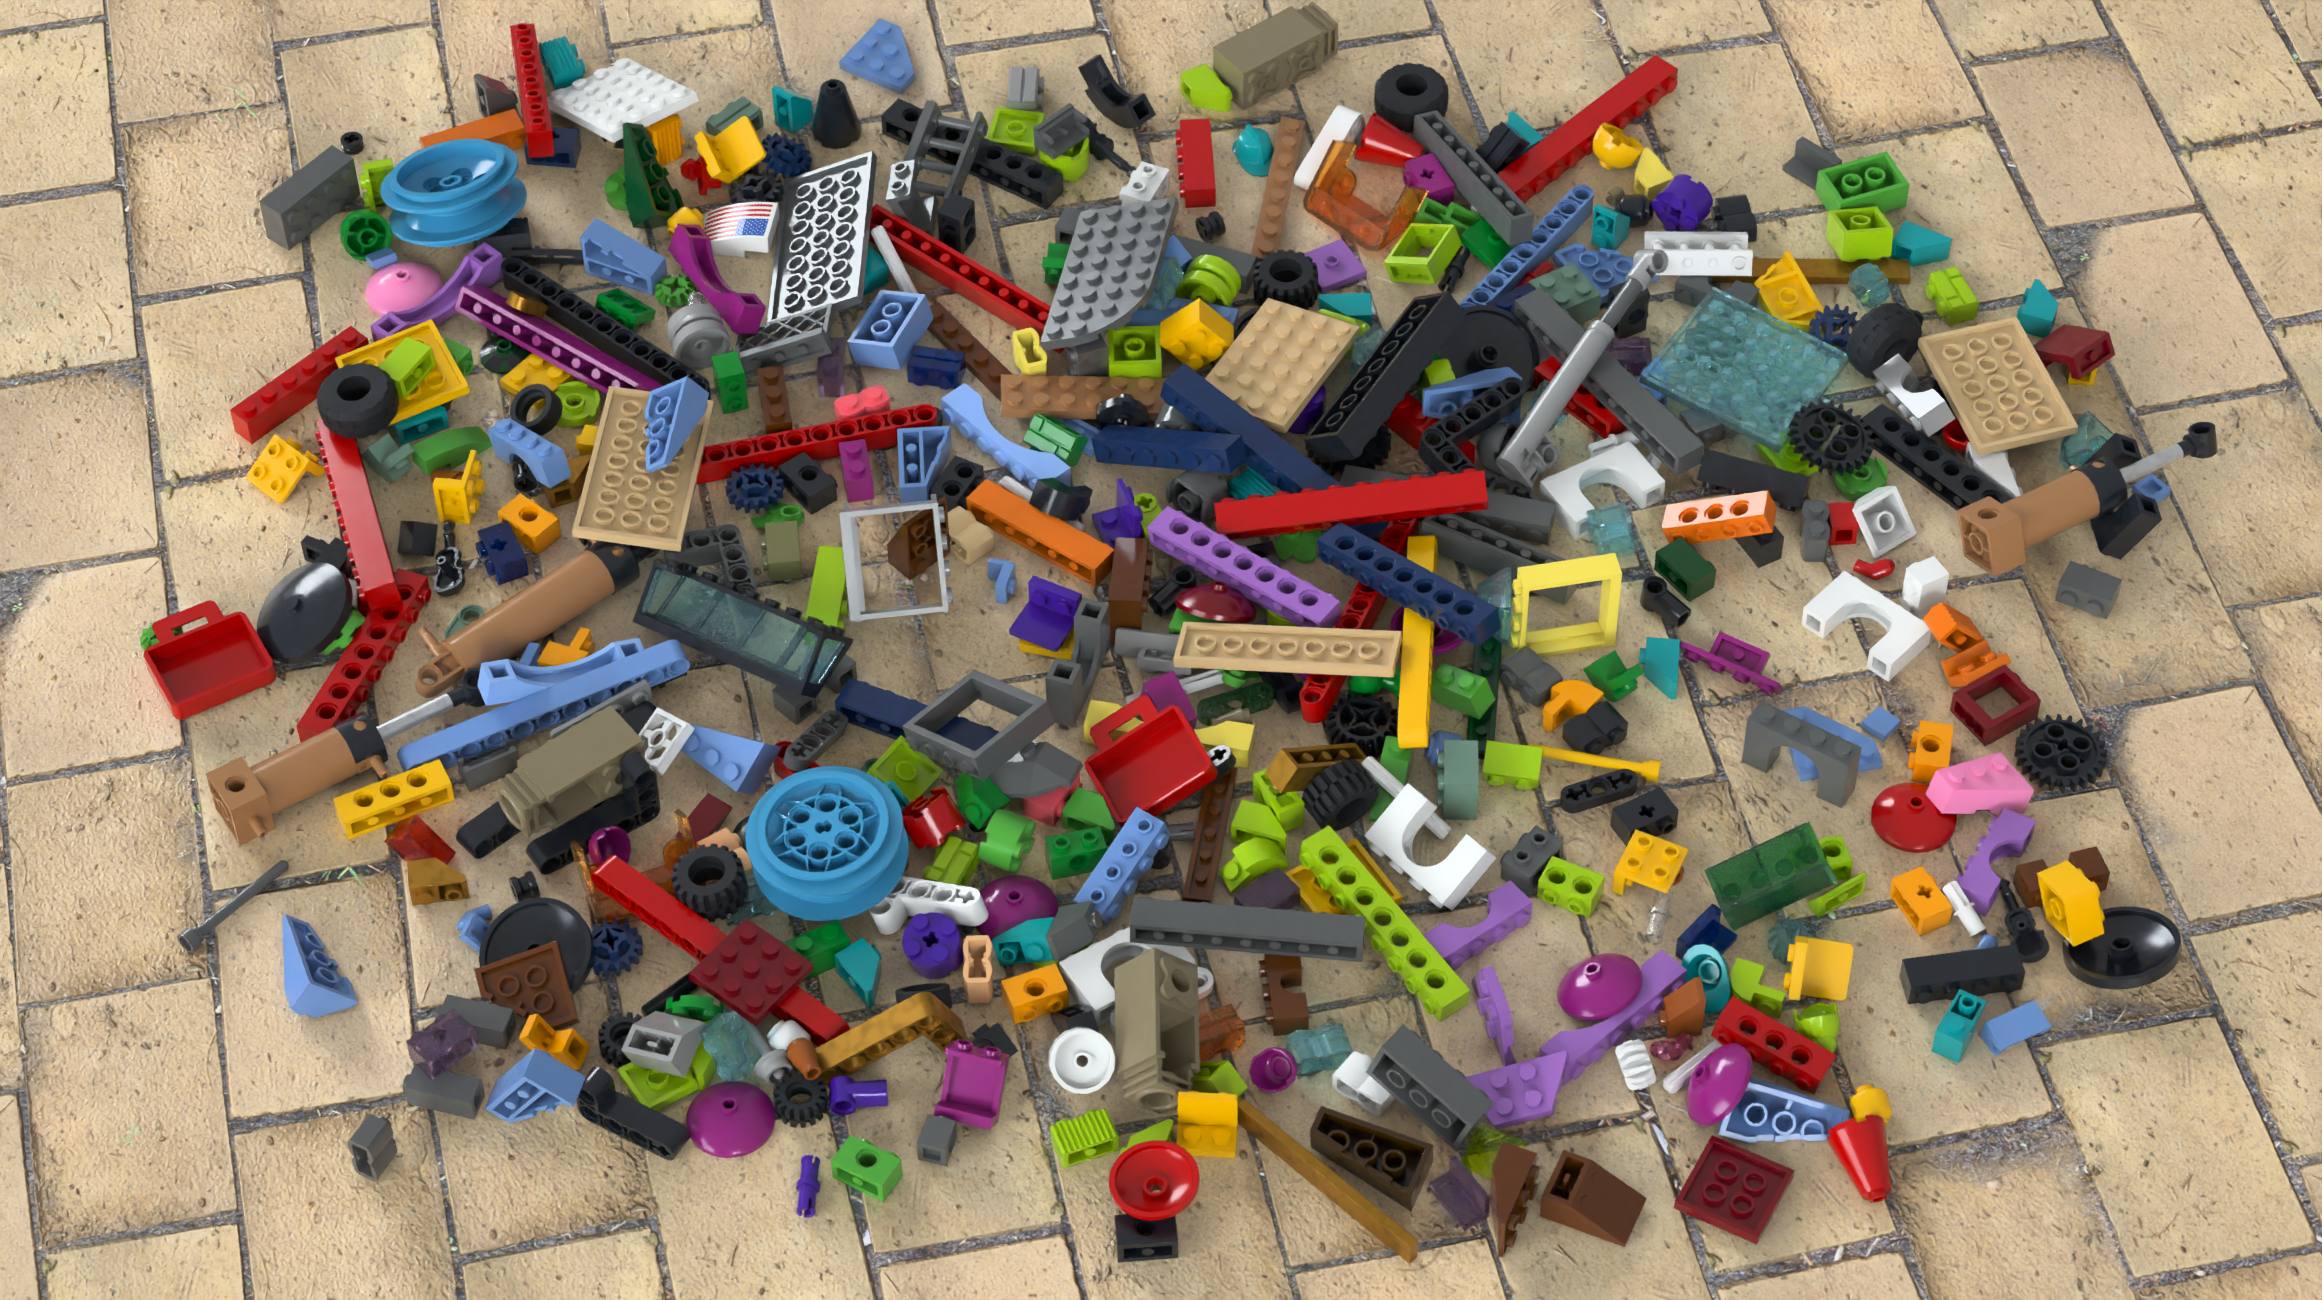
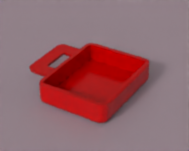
M205 601L158 620L152 625V630L160 643L150 646L144 651L145 663L169 710L176 719H186L269 685L276 679L274 663L247 615L243 612H235L224 617L216 602ZM203 617L208 621L207 624L175 636L172 631Z
M1142 695L1090 729V736L1099 751L1086 759L1085 769L1098 792L1103 796L1109 811L1121 829L1136 807L1156 817L1212 782L1218 775L1217 767L1189 720L1178 706H1169L1158 713L1150 698ZM1140 714L1144 721L1142 724L1115 741L1111 739L1109 733Z

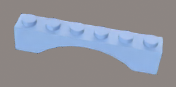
M963 383L941 398V414L944 421L956 427L965 438L971 439L982 452H987L995 459L998 465L1008 469L1017 480L1023 481L1032 491L1037 479L1055 478L1068 487L1071 486V467L1053 453L1026 449L1001 436L992 427L985 415L982 396L966 383Z
M635 638L612 642L588 657L558 666H527L510 659L481 663L477 686L486 706L513 702L642 651L644 648L640 639Z

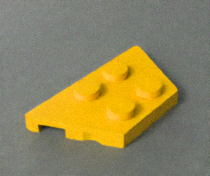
M1786 251L1782 259L1773 264L1767 270V273L1760 276L1753 284L1754 287L1759 288L1758 300L1776 329L1808 331L1810 328H1813L1809 323L1811 319H1816V312L1820 311L1823 313L1822 305L1790 251Z

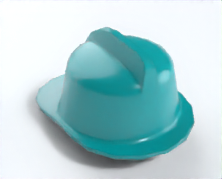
M1247 124L1245 130L1239 134L1238 139L1233 143V153L1246 172L1259 177L1268 176L1274 151L1269 134L1263 129L1253 128L1250 124Z
M1706 944L1695 945L1688 949L1683 956L1682 966L1687 970L1685 982L1687 983L1693 978L1701 977L1706 998L1705 1013H1717L1724 1008L1730 997L1729 965L1725 958L1712 946Z

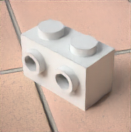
M1142 161L1137 170L1132 171L1127 186H1123L1120 191L1119 200L1122 201V205L1164 198L1170 188V169Z
M1934 556L1921 562H1915L1906 568L1900 604L1906 611L1919 619H1923L1934 605L1940 602L1944 603L1949 573Z

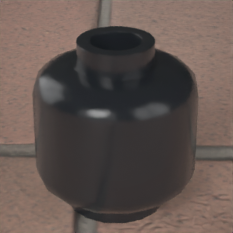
M1644 194L1624 195L1621 197L1619 204L1615 205V211L1630 217L1629 228L1645 227L1649 220L1653 219L1654 210L1651 206L1652 200H1648Z

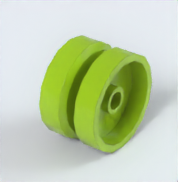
M1200 255L1194 258L1176 288V297L1194 301L1200 298L1205 303L1230 307L1241 289V278L1237 270L1222 258L1213 255Z

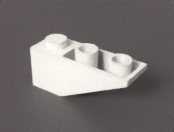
M1967 442L1964 460L1969 468L1974 469L1977 474L1994 484L2010 498H2016L2023 494L2022 488L2016 484L2015 470L2009 466L2007 450L1977 456L1971 443Z

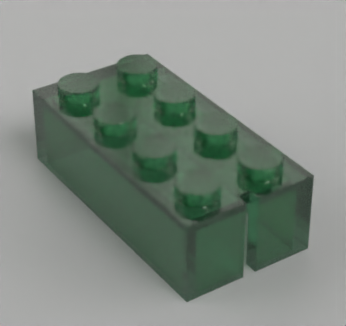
M1809 821L1704 870L1721 911L1733 931L1838 882L1820 840Z

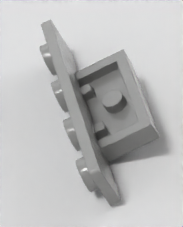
M1122 627L1116 629L1114 653L1137 657L1136 668L1143 669L1149 673L1174 671L1178 677L1191 675L1193 668L1174 667L1173 658L1180 635Z
M644 679L581 715L568 720V722L550 731L551 739L556 738L568 731L573 725L583 722L595 712L603 710L610 705L622 716L644 701H651L653 695L649 682Z

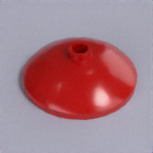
M1909 782L1890 786L1876 797L1872 805L1871 822L1877 835L1890 846L1906 852L1924 853L1942 847L1951 839L1955 832L1957 815L1944 814L1938 810L1926 796L1928 785Z
M1162 1140L1145 1141L1128 1148L1116 1159L1109 1175L1110 1193L1116 1205L1123 1212L1134 1218L1150 1221L1170 1218L1183 1211L1194 1200L1200 1185L1199 1169L1193 1156L1183 1147ZM1155 1190H1160V1192L1152 1193Z

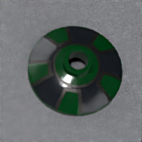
M500 335L488 340L482 346L480 361L484 368L493 373L507 374L532 354V352Z

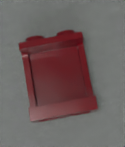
M2066 324L2033 345L2045 368L2053 362L2067 364L2072 379L2080 380L2115 356L2109 332Z

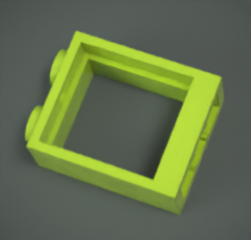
M1411 223L1384 261V264L1392 282L1436 284L1462 243L1454 225ZM1421 247L1434 248L1429 257H1415Z

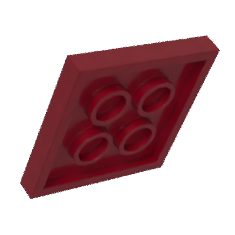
M745 918L689 972V980L757 1027L813 972V964L748 918Z
M1712 1135L1676 1198L1674 1209L1758 1244L1789 1187L1795 1170Z

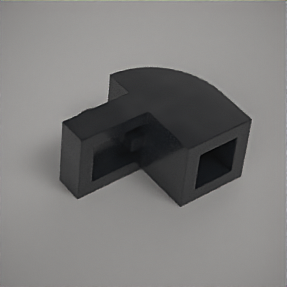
M1055 478L1037 479L1029 504L1050 516L1068 521H1077L1078 515L1085 514V511L1088 509L1093 490L1086 485L1068 487Z
M308 535L304 537L301 541V546L306 561L331 564L349 579L351 566L347 548L340 539L335 537L328 544L322 539H316Z

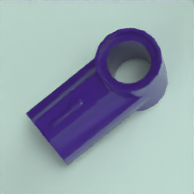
M838 1076L831 1079L829 1082L831 1112L844 1116L853 1113L856 1108L888 1106L887 1080L855 1081L848 1076Z

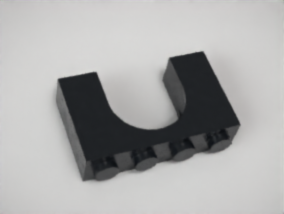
M2114 433L2083 465L2098 458L2106 457L2118 469H2121L2141 460L2142 457L2135 439ZM2135 492L2115 512L2113 510L2098 518L2090 519L2100 553L2121 560L2162 518L2155 499Z

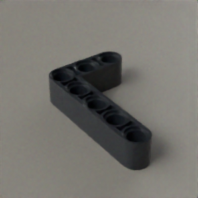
M1516 377L1505 378L1425 429L1418 447L1419 457L1435 474L1440 472L1459 474L1466 469H1478L1458 447L1520 407L1525 391L1523 381Z
M631 752L620 762L623 794L536 838L527 846L526 854L541 874H551L589 854V840L601 828L618 826L628 834L651 822L658 816L660 800L656 773L640 752Z

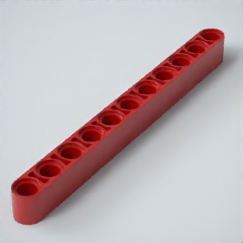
M921 404L706 446L696 485L732 478V471L739 473L741 472L740 466L748 469L750 468V463H753L758 468L763 463L765 469L771 466L774 469H779L778 466L803 452L811 459H816L817 461L840 457V442L865 439L867 451L897 446V429L937 427V410L932 405Z
M1418 518L1390 521L1379 543L1407 558L1408 537L1420 536ZM1358 581L1334 628L1372 630L1388 597ZM1310 674L1299 695L1303 720L1308 723L1323 721L1327 717L1348 675Z
M610 855L590 875L593 884L600 891L699 962L727 937L725 933L615 855ZM799 986L771 1012L772 1015L784 1022L788 1020L797 1022L810 1034L811 1042L817 1047L851 1030L848 1023L842 1017Z

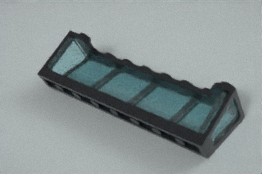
M667 559L666 563L654 561L632 622L668 638L676 639L684 645L799 695L816 698L853 643L854 639L844 635V629L833 625L823 624L824 621L812 616H808L805 619L801 617L803 612L791 607H787L784 610L780 608V602L766 598L765 601L760 600L759 593L745 589L744 592L739 591L738 584L727 580L720 583L717 581L718 576L703 571L701 575L697 573L698 568L684 562L679 563L671 559Z

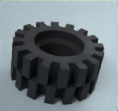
M622 1012L617 1013V1019L610 1016L608 1017L609 1024L605 1021L601 1024L602 1029L598 1031L599 1046L602 1057L606 1059L609 1065L613 1062L614 1067L619 1068L620 1064L624 1066L631 1062L621 1051L623 1046L615 1044L614 1041L621 1036L628 1035L632 1024L642 1019L639 1014L633 1018L632 1012H627V1017H623Z
M795 1071L790 1072L791 1078L784 1075L782 1083L778 1081L776 1089L773 1091L775 1111L778 1118L782 1117L784 1124L790 1121L791 1127L795 1128L797 1123H800L801 1128H806V1122H809L811 1126L815 1125V1118L821 1121L823 1113L826 1114L828 1110L827 1089L825 1083L823 1084V1080L820 1077L814 1080H807L802 1073L796 1076ZM797 1094H808L812 1097V1100L808 1103L801 1105L793 1104L789 1101L791 1097Z

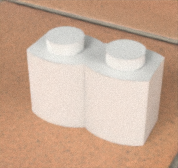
M1353 1051L1333 1074L1332 1087L1342 1096L1356 1101L1363 1109L1380 1117L1396 1098L1366 1073L1373 1059L1366 1054Z

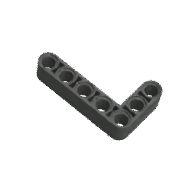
M725 524L686 532L681 552L664 550L665 563L667 559H671L679 563L684 562L700 567L721 562L727 581L738 584L739 591L744 592L745 589L757 592L739 528L735 525ZM731 596L740 632L744 635L761 608ZM764 618L750 639H756L763 635L765 631Z

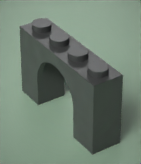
M1084 597L1074 616L1075 638L1071 660L1066 661L1055 658L1045 678L1046 700L1050 706L1055 723L1073 728L1110 649L1109 604Z
M1760 701L1747 719L1742 762L1767 773L1779 757L1781 746L1794 748L1810 758L1818 769L1819 784L1817 797L1839 808H1843L1855 790L1862 747Z
M447 994L443 1005L440 1004L437 1007L435 1022L432 1028L429 1027L426 1031L422 1050L417 1051L411 1074H407L404 1078L403 1091L406 1093L408 1104L475 1120L485 1098L482 1079L450 1072L439 1063L449 1049L462 1043L475 1042L507 1049L517 1027L514 1010Z

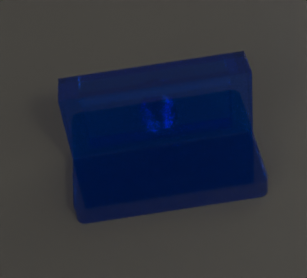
M1712 903L1677 938L1676 957L1683 961V956L1687 950L1700 944L1712 946L1722 955L1737 940L1736 933L1720 924L1722 909Z

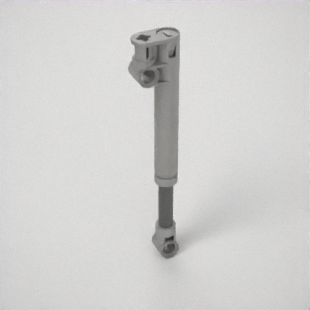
M1640 249L1635 253L1633 258L1634 266L1625 277L1626 283L1600 320H1594L1495 460L1497 466L1508 480L1534 490L1533 483L1536 478L1541 476L1547 467L1551 468L1557 464L1559 450L1547 435V432L1615 336L1613 329L1640 291H1644L1656 273H1663L1667 269L1668 256L1665 251Z

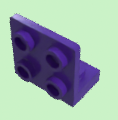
M1122 478L1117 479V507L1092 514V522L1102 543L1108 544L1113 549H1115L1116 537L1143 538V531L1140 525V521H1143L1142 510L1139 505L1135 506L1134 495L1131 487H1126Z
M1033 575L1028 582L1029 601L1009 628V634L1057 652L1074 629V616L1082 601V594Z

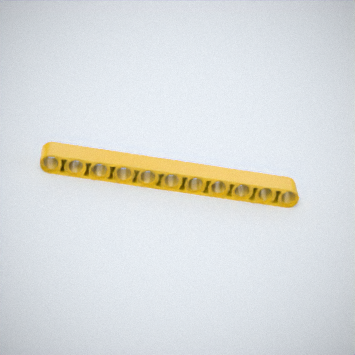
M1436 535L1408 537L1407 559L1437 574L1438 561ZM1405 607L1398 711V744L1400 749L1425 748L1429 746L1435 623Z

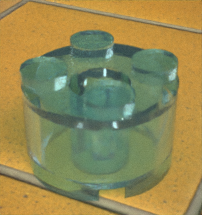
M1616 502L1586 511L1588 523L1593 527L1588 529L1591 543L1598 544L1596 548L1597 556L1615 553L1616 557L1620 558L1638 552L1636 534L1632 532L1631 528L1633 522L1624 502Z

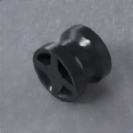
M1217 211L1209 213L1208 217H1199L1195 221L1198 234L1205 242L1212 240L1215 235L1221 236L1226 232L1225 223Z
M531 870L525 872L522 877L517 878L513 876L509 878V884L517 903L528 898L540 897L539 887Z

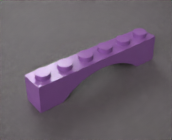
M482 243L465 256L452 278L430 299L409 310L388 312L370 326L373 342L430 319L433 320L436 327L457 312L454 308L462 286L482 285L490 288L503 278L501 271L502 254L487 243Z
M1660 950L1641 965L1642 987L1638 996L1628 1007L1591 1027L1560 1031L1539 1048V1057L1567 1050L1570 1059L1569 1063L1565 1065L1562 1085H1566L1572 1079H1578L1586 1067L1591 1063L1599 1062L1608 1049L1612 1046H1618L1633 1029H1639L1644 1024L1646 1018L1653 1013H1658V1010H1662L1664 997L1686 984L1687 970L1663 950Z

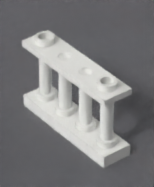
M1645 231L1644 249L1663 250L1668 256L1667 269L1663 273H1656V275L1752 276L1753 250H1747V232Z

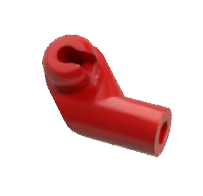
M1887 558L1872 564L1858 559L1853 571L1872 580H1879L1893 573L1895 563Z

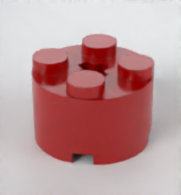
M945 787L931 790L932 796L923 798L922 795L901 810L905 831L918 849H922L927 845H930L931 848L939 846L946 840V834L950 831L954 832L966 824L962 813Z

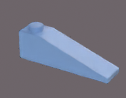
M687 376L650 391L645 410V420L649 422V427L645 430V436L649 438V444L646 447V471L649 473L670 464L706 411L709 393Z
M285 914L282 918L284 991L290 1009L296 1014H305L317 1018L355 1006L358 999L351 982L347 977H340L336 971L339 965L335 959H330L324 954L322 950L325 945L311 925Z
M1750 1077L1749 1084L1739 1103L1725 1118L1719 1121L1718 1135L1746 1143H1757V1141L1827 1140L1826 1135L1829 1136L1828 1131L1837 1124L1848 1120L1850 1111L1761 1079Z

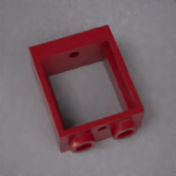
M2003 665L1955 691L1952 696L1950 711L1984 746H1987L2026 725L2028 722L2035 720L2038 717L2041 700L2036 692L2030 690L2021 681L2018 674L2012 672L2006 665ZM2002 687L2019 706L1992 719L1975 701Z

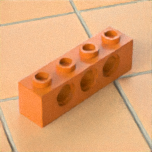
M1768 490L1666 505L1662 531L1669 544L1680 537L1688 544L1772 533L1777 508Z

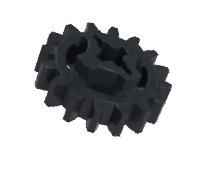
M755 170L754 174L746 172L744 178L738 177L736 178L737 183H731V190L728 191L732 204L747 202L776 203V201H782V194H785L781 178L777 177L775 172L769 174L768 170H764L762 173Z

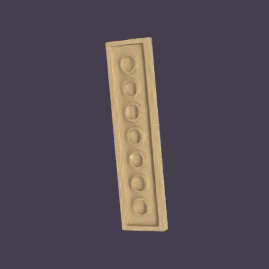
M1183 622L1173 661L1174 667L1394 677L1402 634L1401 631Z

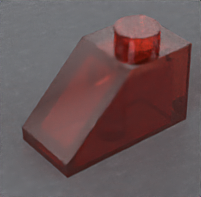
M417 814L399 821L384 841L406 862L437 858L448 864L456 853Z

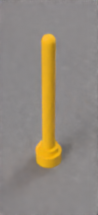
M1533 743L1527 745L1543 748V757L1615 770L1629 769L1634 773L1641 774V777L1646 778V781L1655 783L1658 781L1660 760L1650 759L1649 761L1639 763Z

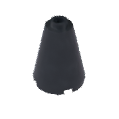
M830 79L825 81L820 88L812 124L813 139L820 141L825 148H846L850 146L851 141L854 139L857 141L860 138L862 132L861 123L845 84L840 80Z

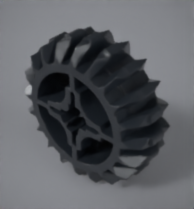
M1361 692L1357 697L1349 694L1347 701L1339 698L1337 705H1332L1330 713L1326 717L1325 731L1329 744L1356 743L1367 757L1373 756L1375 759H1378L1380 753L1382 754L1386 735L1398 737L1397 709H1392L1391 702L1384 703L1382 696L1375 699L1372 693L1368 697H1364ZM1348 723V727L1344 729L1343 725ZM1380 725L1384 727L1381 731L1378 730Z

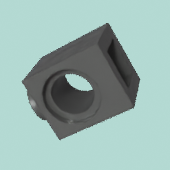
M927 1115L917 1141L918 1160L947 1166L957 1140L955 1120H951L946 1116Z

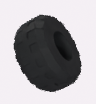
M1419 63L1398 64L1384 72L1377 80L1374 92L1376 114L1401 131L1413 132L1415 115L1437 110L1445 117L1449 100L1448 85L1443 76L1437 73L1435 69Z
M1883 303L1878 307L1872 308L1855 324L1847 338L1846 355L1848 361L1858 372L1871 379H1876L1872 371L1897 354L1908 363L1919 348L1918 339L1922 337V326L1918 321L1919 319L1899 303Z
M348 364L334 370L329 377L325 378L317 392V405L325 426L332 433L349 439H362L378 434L379 431L389 426L398 412L399 399L393 379H391L386 371L371 364Z

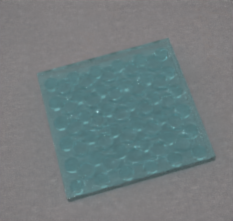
M1713 287L1642 372L1639 382L1779 453L1790 439L1787 434L1790 430L1789 424L1795 412L1800 411L1803 405L1808 407L1810 402L1816 405L1849 363V358L1846 352Z

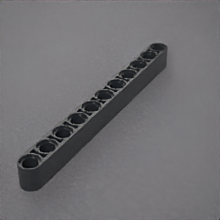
M512 257L502 262L503 283L508 291H515L545 303L549 306L545 315L602 352L665 386L687 376L709 393L708 400H711L709 381L699 373L523 260Z

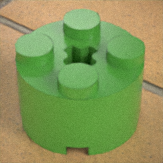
M997 809L985 830L988 834L985 842L981 841L978 859L1017 875L1023 863V859H1021L1023 853L1029 854L1034 845L1035 838H1032L1037 822L1007 809Z

